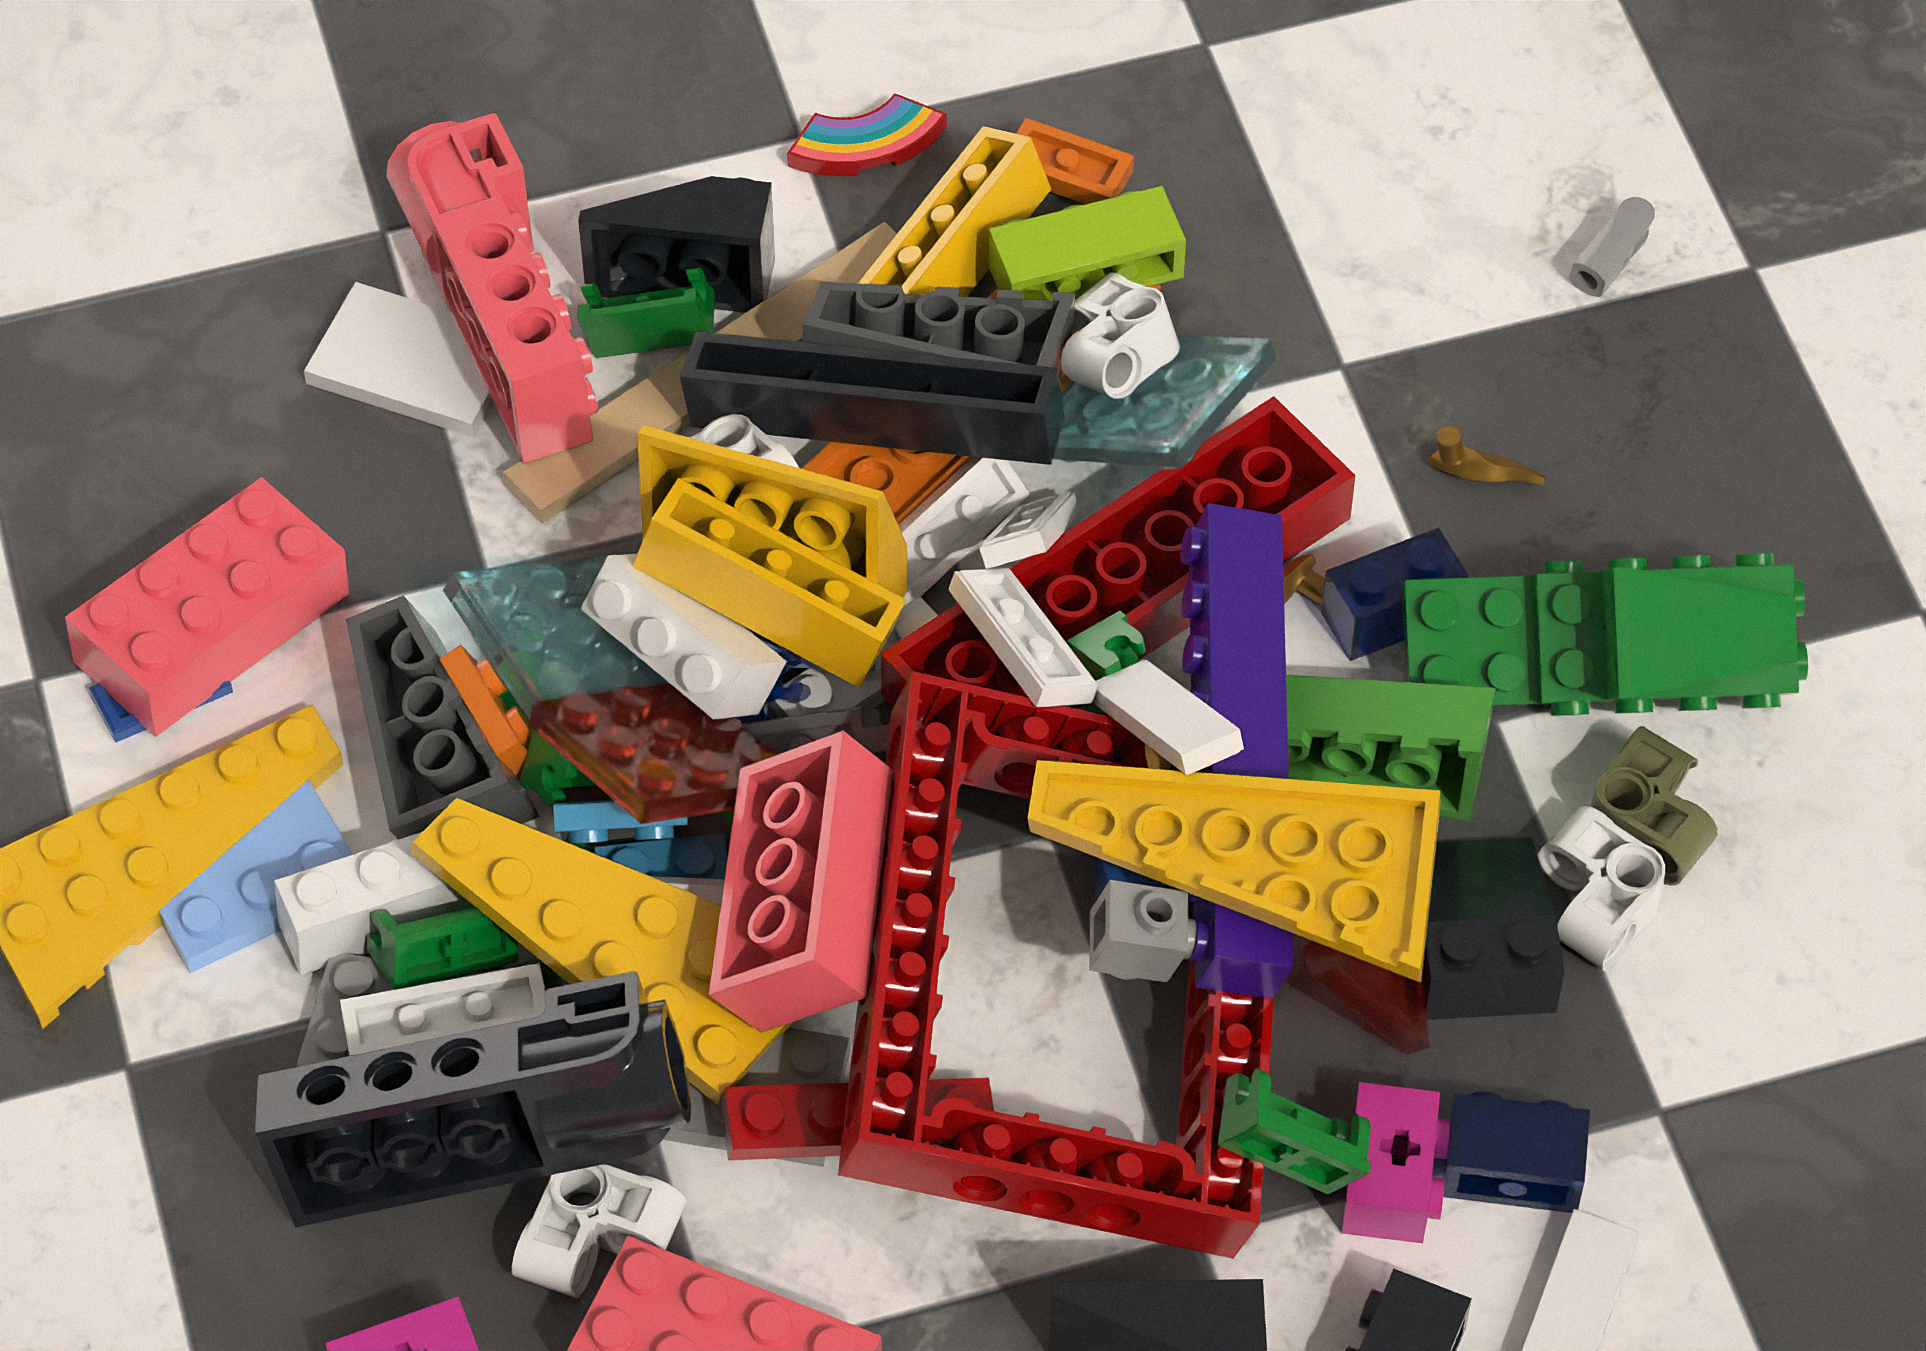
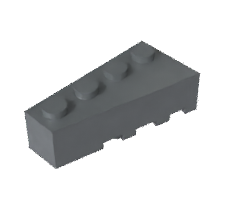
M820 282L803 323V342L1058 368L1060 377L1062 372V351L1066 342L1072 336L1075 293L1053 292V300L1046 301L1022 299L1023 291L997 290V298L959 297V288L935 287V291L924 295H910L904 293L901 285Z
M402 595L347 618L346 622L389 831L398 840L423 832L456 798L520 824L540 817L519 778L495 755L441 663L440 658L448 652L437 632L406 597Z

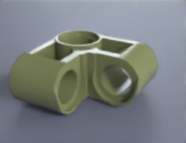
M1640 726L1628 738L1615 760L1600 775L1595 786L1591 807L1604 813L1615 825L1645 845L1654 848L1662 856L1665 863L1664 885L1674 886L1680 884L1718 836L1717 827L1714 820L1704 809L1691 801L1684 800L1675 795L1689 769L1698 765V759L1644 726Z

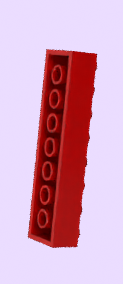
M1273 396L1063 533L1047 552L1027 557L1011 567L1010 570L1066 643L1067 640L1116 612L1121 611L1127 616L1129 625L1137 629L1143 636L1146 648L1145 653H1137L1138 660H1141L1190 627V619L1183 618L1181 612L1184 589L1189 581V565L1182 564L1181 545L1187 527L1196 526L1208 503L1282 515L1284 564L1351 519L1356 475ZM959 603L953 605L881 653V696L892 708H894L912 671L1029 698Z

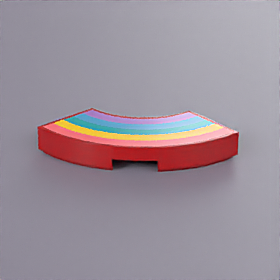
M896 93L879 108L859 116L830 117L814 113L787 152L788 167L817 175L857 176L860 175L859 170L877 167L893 162L894 166L900 165L920 154L942 134L947 127V113Z

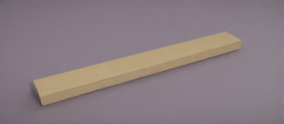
M883 222L716 333L803 342V323L820 282L858 283L897 233L886 222ZM689 350L598 409V413L590 415L593 441L524 464L522 460L503 472L505 486L544 523L639 460L637 432L642 425L678 434L690 426L680 381V374Z

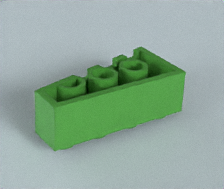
M1286 675L1289 779L1440 790L1441 806L1439 816L1470 822L1484 760L1496 688Z

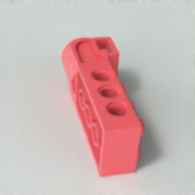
M488 114L463 123L447 121L430 124L411 133L397 145L388 160L386 177L421 247L422 255L443 299L457 321L489 394L523 464L593 441L590 415L598 413V406L589 380L585 378V374L593 372L591 356L582 337L573 339L569 332L572 329L571 319L563 297L560 294L551 296L548 290L551 286L550 278L541 254L539 252L530 254L534 251L523 165L497 114ZM475 150L474 160L469 151Z

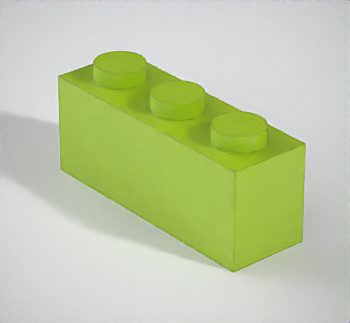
M1163 186L1142 191H1128L1118 197L1086 205H1072L1061 211L1025 220L1016 219L1004 225L989 228V269L998 290L1023 291L1022 299L1052 301L1053 292L1075 293L1076 300L1111 272L1118 273L1127 280L1145 287L1184 278L1186 238Z

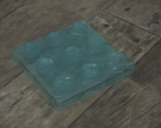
M1176 335L1180 345L1176 357L1158 368L1141 382L1131 394L1124 398L1114 399L1075 383L1062 397L1065 420L1053 459L1062 460L1067 463L1084 461L1110 463L1115 466L1129 464L1159 466L1163 469L1182 468L1194 457L1195 452L1225 422L1232 410L1248 392L1257 386L1258 381L1277 361L1270 339Z
M605 556L452 572L443 589V592L533 726L580 723L688 708L691 700L581 610L606 560Z

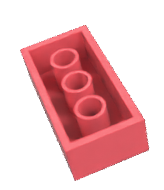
M261 477L68 614L65 620L73 662L94 682L103 686L117 703L129 714H133L141 725L156 737L210 698L212 693L223 682H231L349 596L345 549Z
M844 731L740 769L709 996L759 1032L864 999L867 995L893 769Z
M628 1235L567 1351H882V1336Z

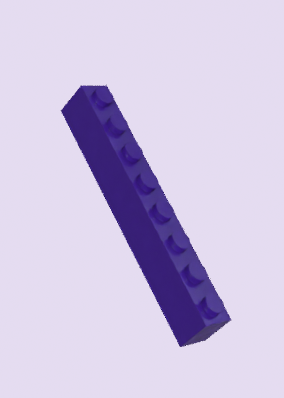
M1208 503L1196 526L1187 527L1181 545L1182 564L1189 565V581L1184 589L1181 612L1183 618L1190 619V635L1186 640L1183 650L1182 669L1184 673L1191 674L1190 692L1240 729L1244 749L1235 755L1196 772L1289 779L1282 515ZM1188 893V901L1194 902V920L1197 926L1195 947L1191 957L1188 959L1195 961V988L1272 999L1294 968L1293 933Z

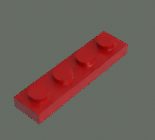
M989 1077L931 1079L927 1081L924 1115L928 1116L940 1100L948 1097L973 1100V1107L994 1111ZM848 1082L725 1087L721 1096V1106L728 1160L840 1156Z

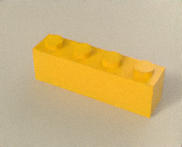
M983 126L858 284L901 285L904 293L910 295H924L935 291V287L959 288V297H968L989 270V228L1001 226L1016 219H1029L1051 190L1031 137Z
M680 478L676 480L652 517L633 564L634 568L858 688L862 686L883 650L906 602V599Z

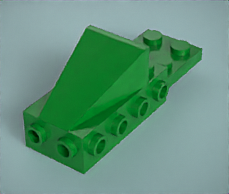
M1774 553L1735 555L1736 566L1711 567V557L1709 555L1672 557V569L1647 570V558H1622L1608 560L1607 570L1583 572L1582 560L1544 562L1545 574L1402 581L1406 682L1496 688L1493 706L1550 704L1551 716L1590 715L1589 703L1614 702L1615 714L1653 712V700L1678 699V711L1717 710V698L1742 697V709L1781 707L1780 695L1799 693V681L1806 680L1808 674L1807 648L1804 642H1797L1796 617L1803 616L1805 611L1803 580L1801 578H1794L1793 564L1775 565Z

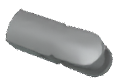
M1631 197L1624 200L1606 223V227H1603L1573 263L1569 279L1582 292L1591 296L1601 297L1629 263L1630 258L1645 244L1649 235V227L1655 217V209L1649 201L1641 197Z

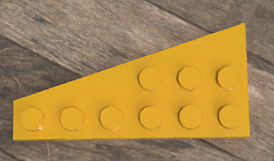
M313 704L0 848V952L42 1029L60 1015L58 1007L81 987L88 990L105 975L104 967L129 945L138 946L162 925L159 913L162 907L307 780L311 782L314 789H317L343 766L341 750Z
M1037 760L1028 813L1030 832L1421 982L1441 806L1440 790L1201 772L1185 775L1182 771Z
M458 798L412 842L410 854L569 984L636 971L647 1001L653 1002L665 999L684 1051L688 1081L717 1105L721 1102L724 1088L735 1086L793 1023L759 1032L709 996L721 905Z

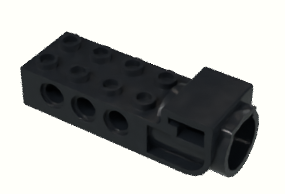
M632 971L547 989L544 993V1012L535 1018L258 1075L255 1134L295 1228L627 1160L647 1153L661 1143L671 1127L688 1124L691 1119V1099L685 1055L666 1000L648 1002L638 973Z

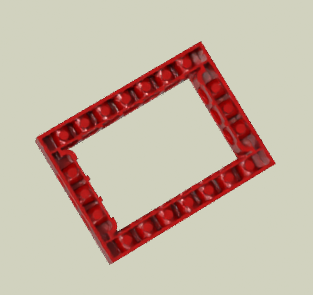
M912 671L891 713L886 765L893 769L867 995L866 998L858 1000L838 1175L1234 1259L1260 1224L1263 1164L1218 1146L1226 1081L1228 1077L1240 1073L1249 1077V1083H1251L1252 1075L1256 1068L1269 1074L1274 997L1271 999L1195 988V961L1189 960L1176 1145L1158 1140L1154 1146L1105 1135L1106 1129L1092 1126L1090 1131H1084L1039 1121V1114L1026 1112L1023 1117L977 1108L973 1107V1100L960 1097H948L940 1100L928 1116L924 1115L927 1081L936 1067L937 1055L930 1054L933 1022L942 1008L943 995L937 994L940 961L949 944V936L943 934L946 903L955 887L956 877L949 876L952 846L961 830L962 820L955 819L960 785L966 784L1031 799L1037 760L1148 768L1144 742L1112 717L1066 706L1035 707L1030 698ZM1173 764L1170 765L1169 770L1180 771Z

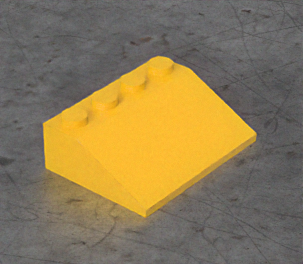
M642 425L637 432L642 540L652 517L676 480L680 478L902 598L906 595L907 543L883 491Z

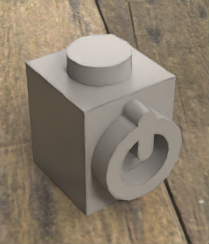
M1109 880L1090 910L1089 971L1108 973L1123 980L1141 978L1168 982L1181 961L1191 957L1195 947L1197 926L1194 919L1188 918V892Z

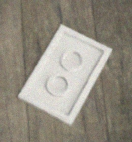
M355 282L304 370L305 381L308 385L474 437L493 402L451 311Z

